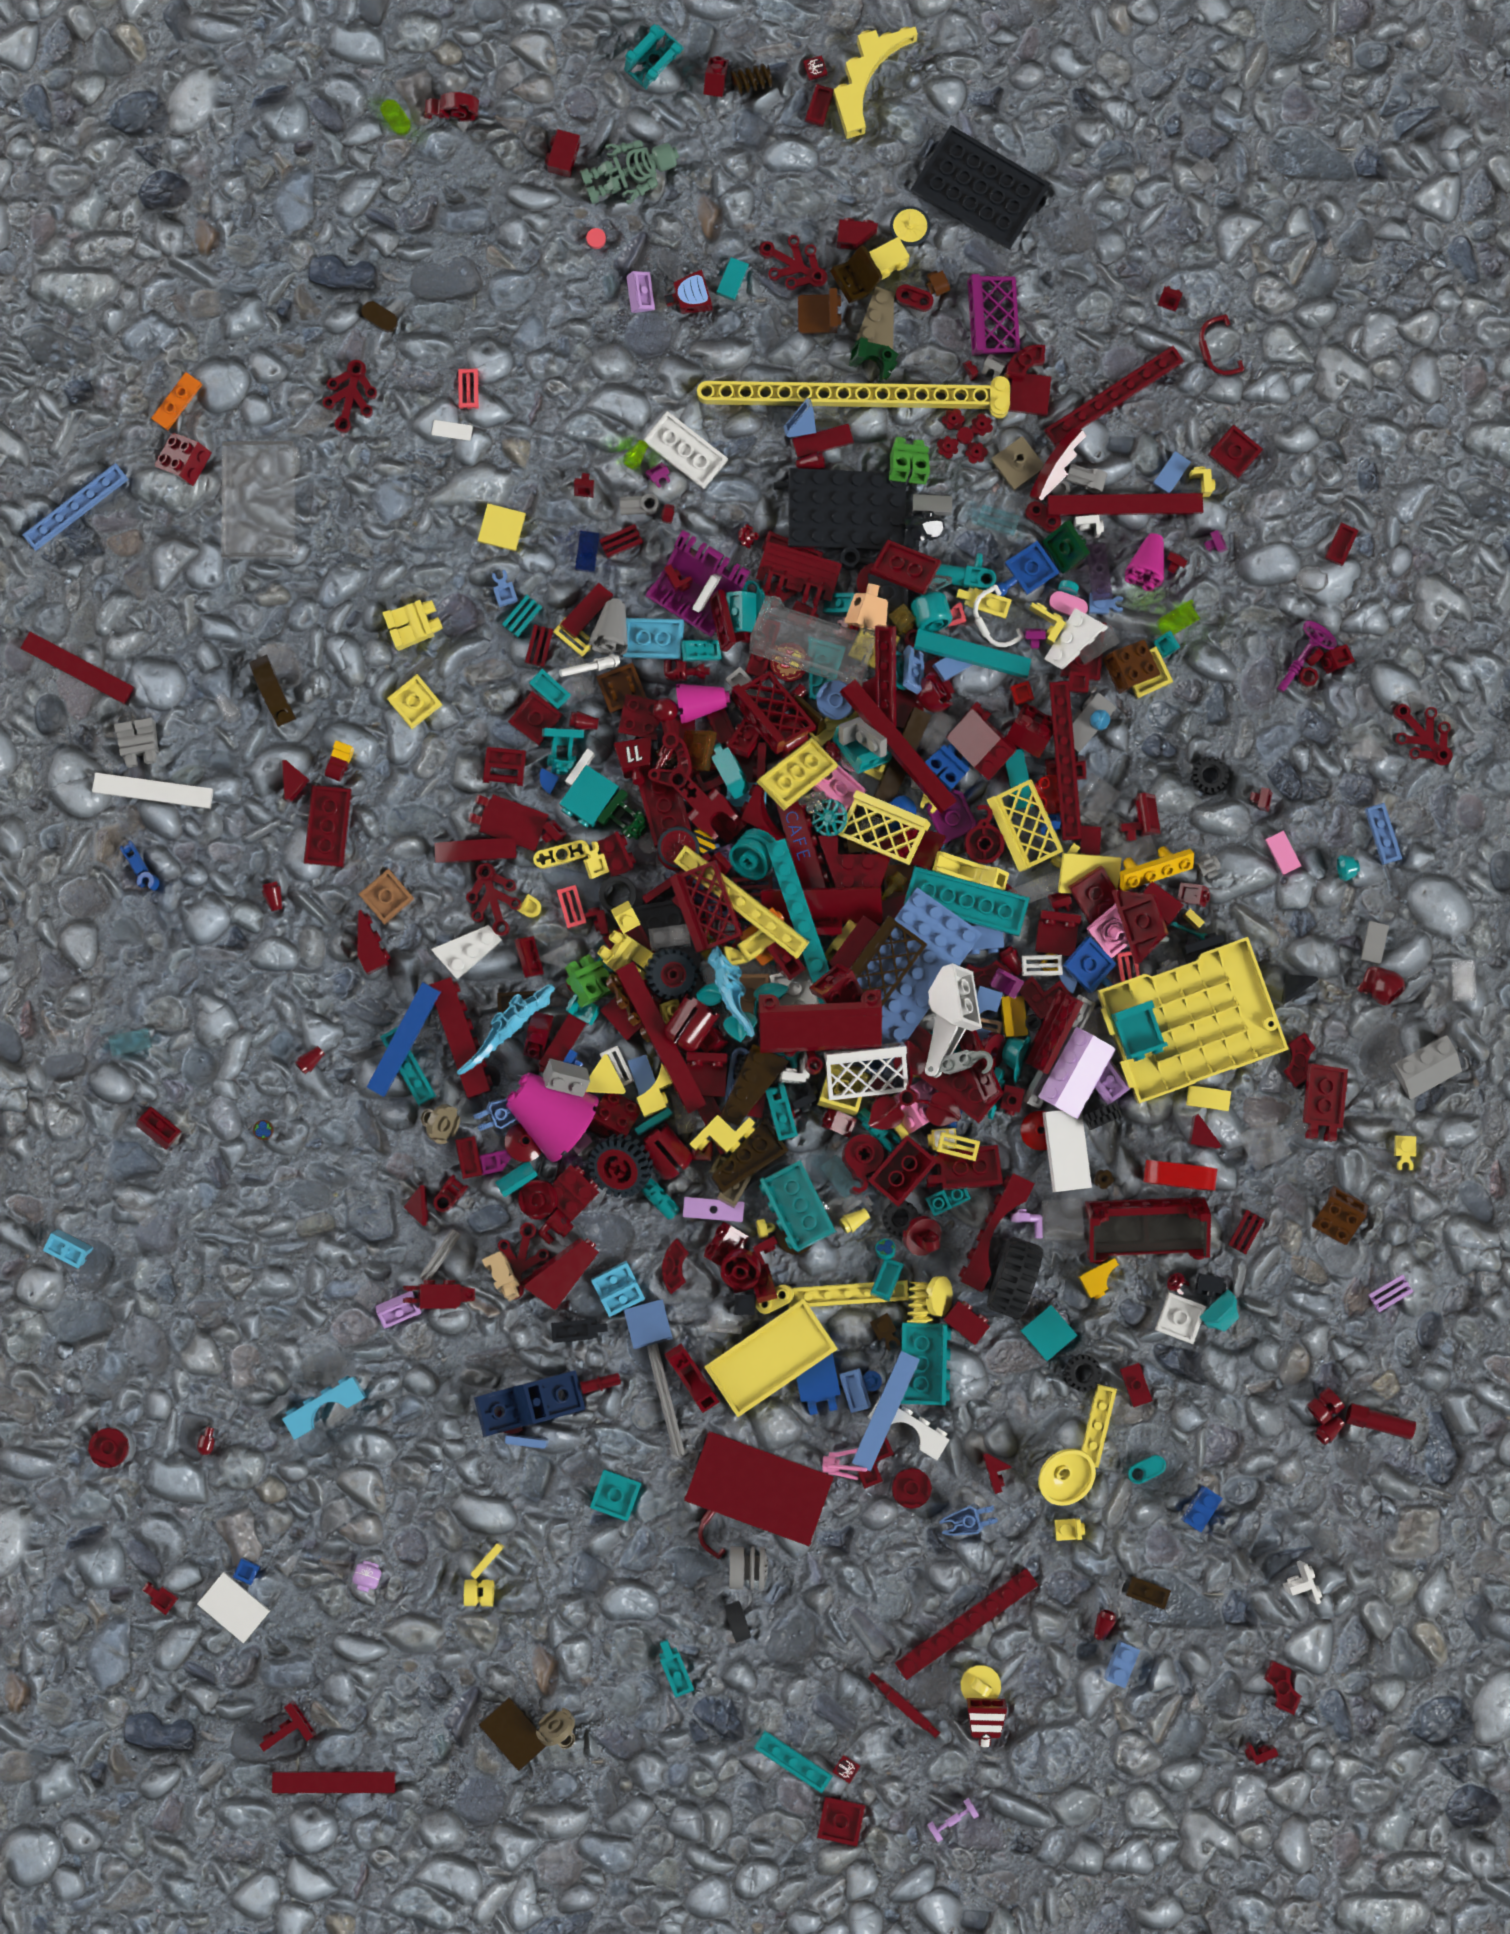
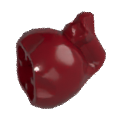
M1372 966L1366 970L1363 982L1356 989L1360 993L1371 994L1377 1003L1387 1006L1405 991V982L1403 977L1395 971Z

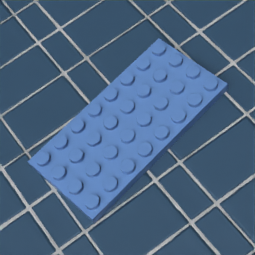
M919 888L914 890L895 917V921L926 942L927 946L882 1006V1044L904 1043L908 1040L930 1008L928 1004V991L941 968L952 963L960 966L982 935L980 931ZM895 927L891 932L892 941L904 940L903 931ZM906 934V939H911V937ZM915 940L907 941L908 952H917L921 944ZM904 942L893 943L895 955L906 954ZM882 945L879 949L880 957L892 956L891 945ZM877 953L875 954V956L873 957V959L878 958V954H877ZM909 955L910 961L914 955ZM907 956L895 958L897 969H903L908 965ZM893 958L881 960L883 972L894 970ZM879 960L870 961L867 965L869 974L880 972ZM866 969L862 972L861 975L866 974ZM898 971V972H897V973H898V977L900 976V974H901L903 971ZM895 972L883 974L885 986L895 983ZM881 974L869 976L871 988L882 986ZM867 976L857 979L861 989L868 988ZM891 987L885 988L886 994ZM881 988V1000H882V999L884 998L883 988Z

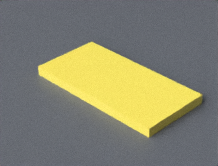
M802 1299L704 1367L736 1416L740 1417L838 1350V1348L806 1300Z

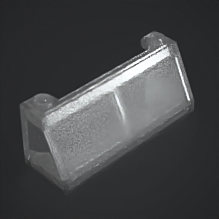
M766 595L750 635L749 653L830 680L843 681L849 684L856 679L863 686L875 650V630L865 627L856 631L786 608L779 597Z

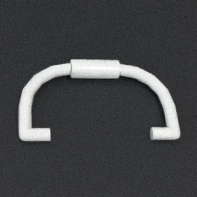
M995 584L977 596L973 606L974 621L983 638L985 637L989 643L996 647H1008L1025 638L1021 628L1016 629L1019 636L1005 643L997 642L991 638L990 632L978 613V605L984 596L994 590L997 596L1002 594L999 587Z

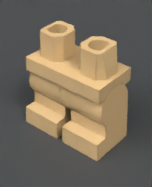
M499 1251L482 1259L484 1266L492 1272V1277L496 1281L494 1283L495 1288L500 1293H503L508 1301L519 1297L520 1295L516 1287L520 1284L514 1277L507 1257Z

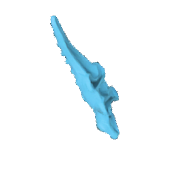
M718 946L713 947L707 962L715 970V984L719 988L722 1000L726 1005V1009L744 1027L747 1036L753 1037L755 1035L753 1026L740 1006V998L746 993L745 986L739 980L742 971L738 965H732Z
M548 984L525 1000L522 999L520 994L515 995L510 1000L509 1007L504 1013L499 1012L494 1016L491 1021L493 1028L483 1045L457 1071V1074H464L477 1064L482 1063V1060L488 1058L498 1045L503 1044L518 1029L523 1028L530 1015L547 1007L550 1004V995L554 992L555 987L552 984Z

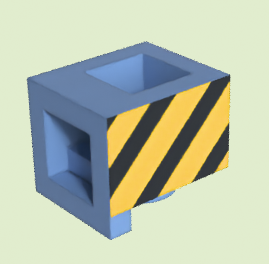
M697 827L695 828L696 831H693L698 839L701 856L705 853L710 854L720 848L719 843L714 844L716 841Z

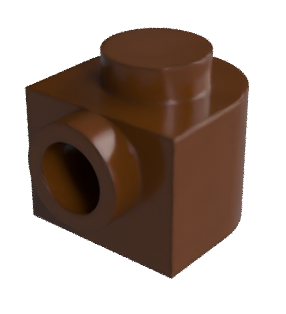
M936 270L927 275V289L935 297L951 290L943 270L940 272Z

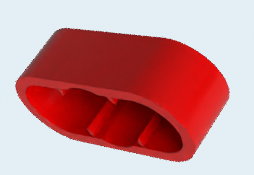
M1146 1160L1143 1182L1215 1191L1218 1169Z

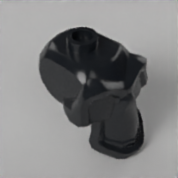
M923 511L922 514L905 518L906 527L903 546L919 551L920 541L938 539L945 528L943 519L939 515L934 514V511Z

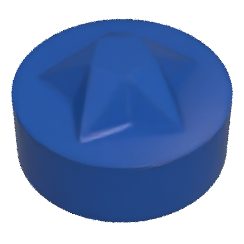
M868 1371L863 1375L866 1390L876 1391L880 1388L882 1378L879 1373Z

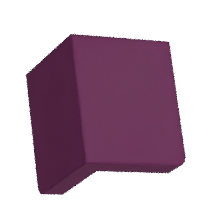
M998 968L990 982V986L1015 999L1024 981Z

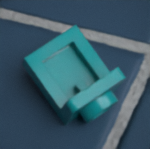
M574 994L568 1002L566 1011L592 1026L601 1008L593 1003L580 1008L577 1002L579 998L577 994Z

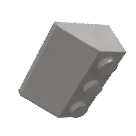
M1447 1035L1436 1039L1390 1065L1409 1100L1462 1072L1458 1054Z

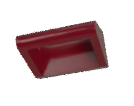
M1139 793L1134 799L1138 822H1141L1142 830H1139L1140 837L1160 835L1155 794Z

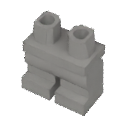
M152 718L135 720V725L132 721L114 724L120 755L124 758L128 768L138 766L137 757L144 756L145 764L156 763V753H159L156 722Z

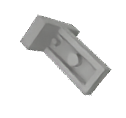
M861 717L839 725V742L842 745L857 740L881 758L887 755V738L866 724Z

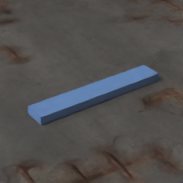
M116 463L22 535L32 548L37 551L129 479Z
M903 1351L900 1352L853 1458V1464L865 1467L868 1471H871L920 1359Z

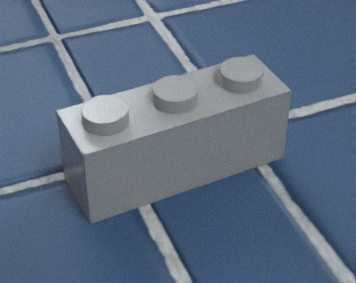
M1099 692L1095 697L1091 695L1084 703L1087 707L1083 711L1078 710L1072 718L1074 720L1073 735L1076 755L1081 752L1098 731L1090 724L1091 715L1097 710H1105L1111 716L1117 708Z

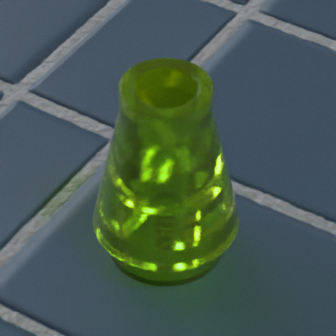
M639 440L624 455L623 463L632 470L640 467L646 450L649 447L648 444L643 440Z

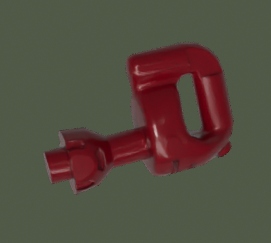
M683 657L682 660L665 659L664 675L667 680L675 682L686 681L687 676L694 675L700 679H706V675H710V667H705V663L695 668H687V661H683ZM672 661L676 662V669L672 670Z

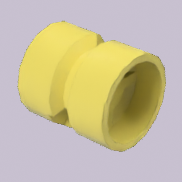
M465 1579L464 1606H476L480 1603L481 1606L493 1607L494 1580H482L481 1583H478L476 1579ZM479 1589L483 1590V1596L479 1597Z

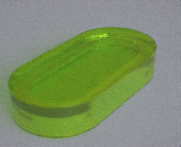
M385 100L381 104L380 110L386 122L395 134L399 136L408 134L411 130L410 119L395 100Z

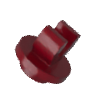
M1175 1273L1168 1278L1167 1288L1182 1295L1183 1292L1180 1290V1287L1183 1284L1187 1286L1190 1284L1184 1279V1275Z

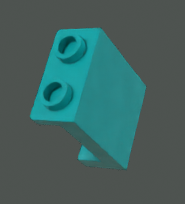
M839 725L836 727L833 741L857 774L890 762L892 754L888 750L887 755L880 758L857 740L842 745L839 742Z
M585 765L559 803L560 807H562L561 811L569 817L572 815L579 819L577 822L582 826L593 828L599 815L606 808L612 797L616 796L620 790L619 786L588 765Z
M1152 1000L1111 1014L1127 1060L1133 1058L1135 1062L1146 1058L1144 1054L1152 1052V1055L1163 1052V1047L1168 1046L1167 1042L1163 1040L1152 1008H1155Z

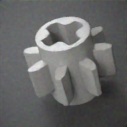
M1209 853L1199 858L1200 862L1196 863L1202 877L1207 875L1208 879L1218 874L1217 870L1221 869L1215 855L1210 857Z

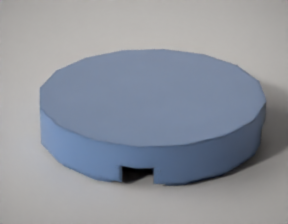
M833 680L825 683L819 689L816 697L817 707L825 717L840 720L853 712L852 706L840 693L841 689L848 685L847 683Z

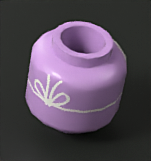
M363 1561V1563H359L356 1566L352 1582L357 1585V1590L368 1593L369 1589L377 1588L382 1574L378 1568L379 1565Z

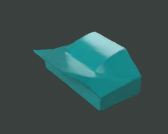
M1229 1289L1200 1316V1319L1208 1329L1215 1328L1225 1332L1239 1319L1237 1299Z

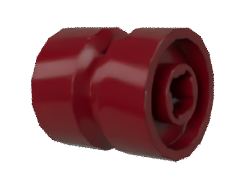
M1329 1387L1319 1394V1399L1314 1398L1306 1405L1311 1414L1322 1425H1325L1332 1419V1414H1338L1345 1408L1343 1402Z

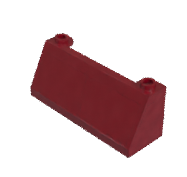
M881 989L867 990L862 994L861 1002L780 1006L779 999L772 994L759 995L760 1053L881 1048Z

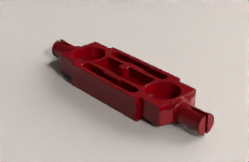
M874 1672L868 1676L867 1679L915 1724H918L935 1739L939 1736L941 1732L910 1703V1700L905 1699L885 1680H881L876 1676Z

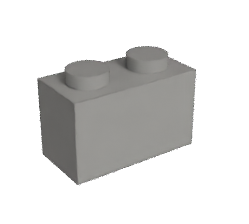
M549 1059L543 1073L546 1088L580 1097L584 1096L590 1083L587 1068L554 1059Z

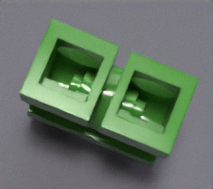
M896 437L890 453L889 480L906 482L907 477H909V483L926 485L930 474L929 447L925 446L923 440L916 439L911 445L906 444L905 438Z
M590 954L579 960L583 968H580L576 961L569 963L565 967L570 976L566 982L571 986L572 991L577 994L579 998L577 1002L580 1008L612 993L606 985V980L610 974L603 967L602 961L595 962Z

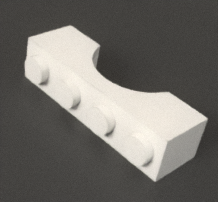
M880 1396L867 1416L869 1419L872 1418V1415L880 1400ZM906 1407L898 1408L892 1424L904 1422L913 1426L919 1436V1450L938 1460L949 1442V1439L946 1437L948 1433L938 1427L936 1430L930 1428V1422L922 1417H919V1419L911 1416L913 1412Z

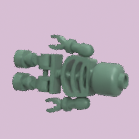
M640 140L628 144L623 142L621 143L622 145H606V150H614L613 153H607V157L613 158L615 168H613L611 161H605L601 166L591 168V171H588L587 168L580 170L585 187L593 184L592 178L598 179V176L610 178L607 180V184L604 186L599 185L597 189H595L594 185L586 188L591 203H598V196L604 197L606 196L605 194L620 192L619 182H622L625 190L622 197L632 196L630 200H626V204L633 203L639 195L643 196L645 195L644 192L656 188L658 181L655 169L663 172L676 167V159L679 158L676 147L672 148L669 143H664L652 148V154H649L648 149L644 147L643 142ZM620 153L627 154V167L621 169L616 157ZM642 156V162L639 163L638 159ZM634 158L635 164L631 166V159ZM638 172L641 177L636 176L634 173ZM630 175L632 180L638 184L635 189L628 190L625 176Z

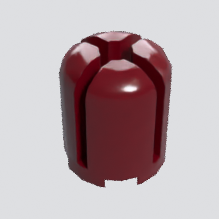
M686 994L667 1023L664 1032L670 1041L684 1050L696 1051L720 1014L716 1013L714 1016L712 1014L714 1011L694 997L692 1000H689L690 995Z
M663 1122L666 1126L660 1130L655 1128L643 1138V1145L645 1146L643 1153L649 1152L650 1156L647 1159H652L653 1163L651 1166L662 1179L669 1180L675 1178L680 1173L661 1152L655 1142L658 1140L683 1170L691 1163L692 1154L667 1122Z

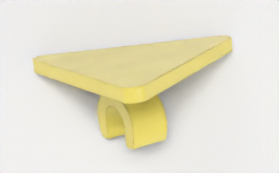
M604 1054L589 1076L590 1083L586 1092L625 1094L626 1090L609 1056Z

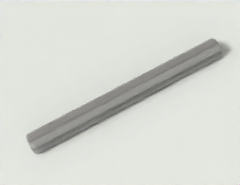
M657 1343L648 1345L647 1350L675 1457L682 1456L685 1452Z

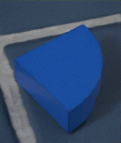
M541 768V786L551 795L560 777Z

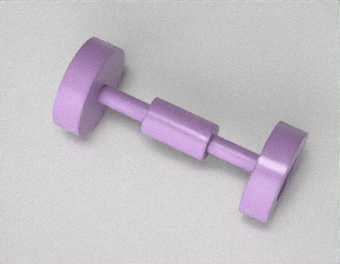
M969 1798L963 1801L967 1809L960 1814L956 1813L946 1819V1823L937 1828L933 1821L927 1824L937 1842L943 1840L940 1834L941 1830L947 1826L950 1828L967 1813L970 1812L974 1819L979 1816Z

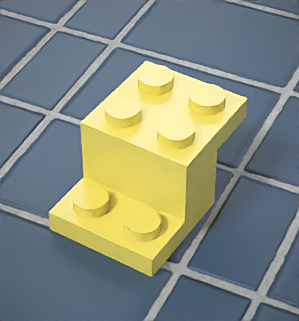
M717 1115L689 1146L694 1151L697 1149L702 1150L709 1143L708 1138L710 1137L726 1154L728 1151L733 1153L741 1144L739 1140L743 1136L747 1139L755 1130L753 1128L755 1122L749 1117L734 1131Z

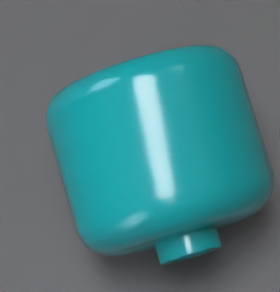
M925 592L924 595L921 594L912 601L911 611L918 629L937 632L952 622L953 616L947 598L942 592Z

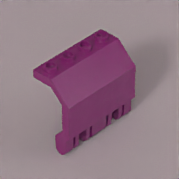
M682 530L666 566L671 564L673 569H678L682 577L680 581L691 576L693 579L691 587L684 592H675L663 570L657 581L647 591L646 597L666 608L670 613L682 618L686 623L698 628L704 634L713 637L716 633L709 600L704 609L699 613L692 608L710 576L716 573L722 576L711 597L718 590H725V595L726 592L742 591L751 571L744 567L739 571L741 565L738 563L734 565L732 572L728 571L726 567L729 564L730 558L727 556L724 558V554L711 546L707 548V544L704 542L696 551L692 548L696 542V537L692 536L690 538L691 534Z

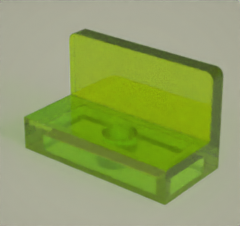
M1192 599L1158 619L1156 625L1162 635L1171 631L1174 636L1200 620L1192 606L1194 604Z

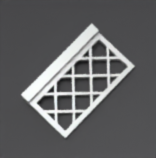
M903 1042L882 1044L881 1048L825 1050L824 1059L826 1063L828 1099H847L899 1093L906 1090L908 1083L906 1045ZM901 1057L902 1064L897 1070L889 1065L893 1058ZM879 1059L884 1064L875 1072L869 1065L873 1060ZM854 1062H860L864 1065L857 1075L849 1069ZM840 1064L844 1069L836 1077L831 1073L830 1065ZM886 1066L894 1071L887 1081L879 1075ZM866 1069L875 1074L868 1083L860 1078ZM846 1071L855 1076L848 1085L840 1080ZM897 1075L903 1079V1087H894L890 1083ZM878 1077L885 1084L881 1089L875 1090L870 1085ZM857 1079L865 1085L860 1092H855L851 1089V1086ZM837 1082L846 1087L841 1094L833 1095L832 1088Z

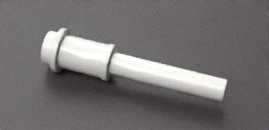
M611 653L607 657L594 659V662L560 669L559 674L561 677L595 669L596 671L608 668L616 669L620 665V659L617 654Z

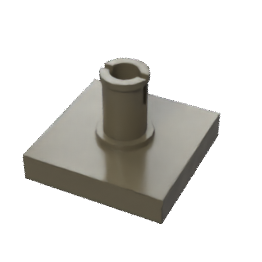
M1023 436L991 458V462L1013 491L1039 474L1044 466Z

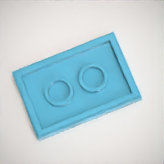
M626 618L628 649L623 654L624 658L682 660L681 642L684 636V620Z

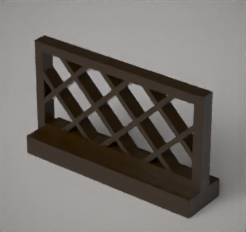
M888 916L850 969L853 971L856 979L867 976L868 988L862 989V991L883 988V1006L925 949L927 943L899 924L891 916ZM895 927L903 931L904 940L892 941L891 932ZM906 934L910 936L911 939H906ZM915 940L921 944L917 952H908L907 941ZM904 942L906 954L895 955L893 943ZM890 944L892 956L880 957L879 949L881 946ZM877 953L878 958L873 959V957ZM909 955H914L910 961ZM907 956L908 965L903 969H897L895 958ZM893 958L894 970L883 972L881 960ZM879 960L880 972L869 974L867 965L870 961ZM866 969V974L861 975L862 972ZM898 971H903V972L900 974V976L898 977V973H897V972H898ZM895 972V983L885 986L883 974ZM881 974L882 986L871 988L869 976ZM891 987L886 994L885 988Z

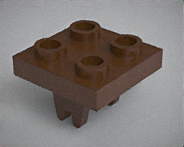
M633 662L596 676L610 714L623 709L626 694L647 698Z

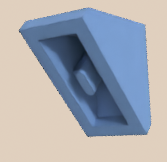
M807 398L783 426L787 437L816 433L811 399Z

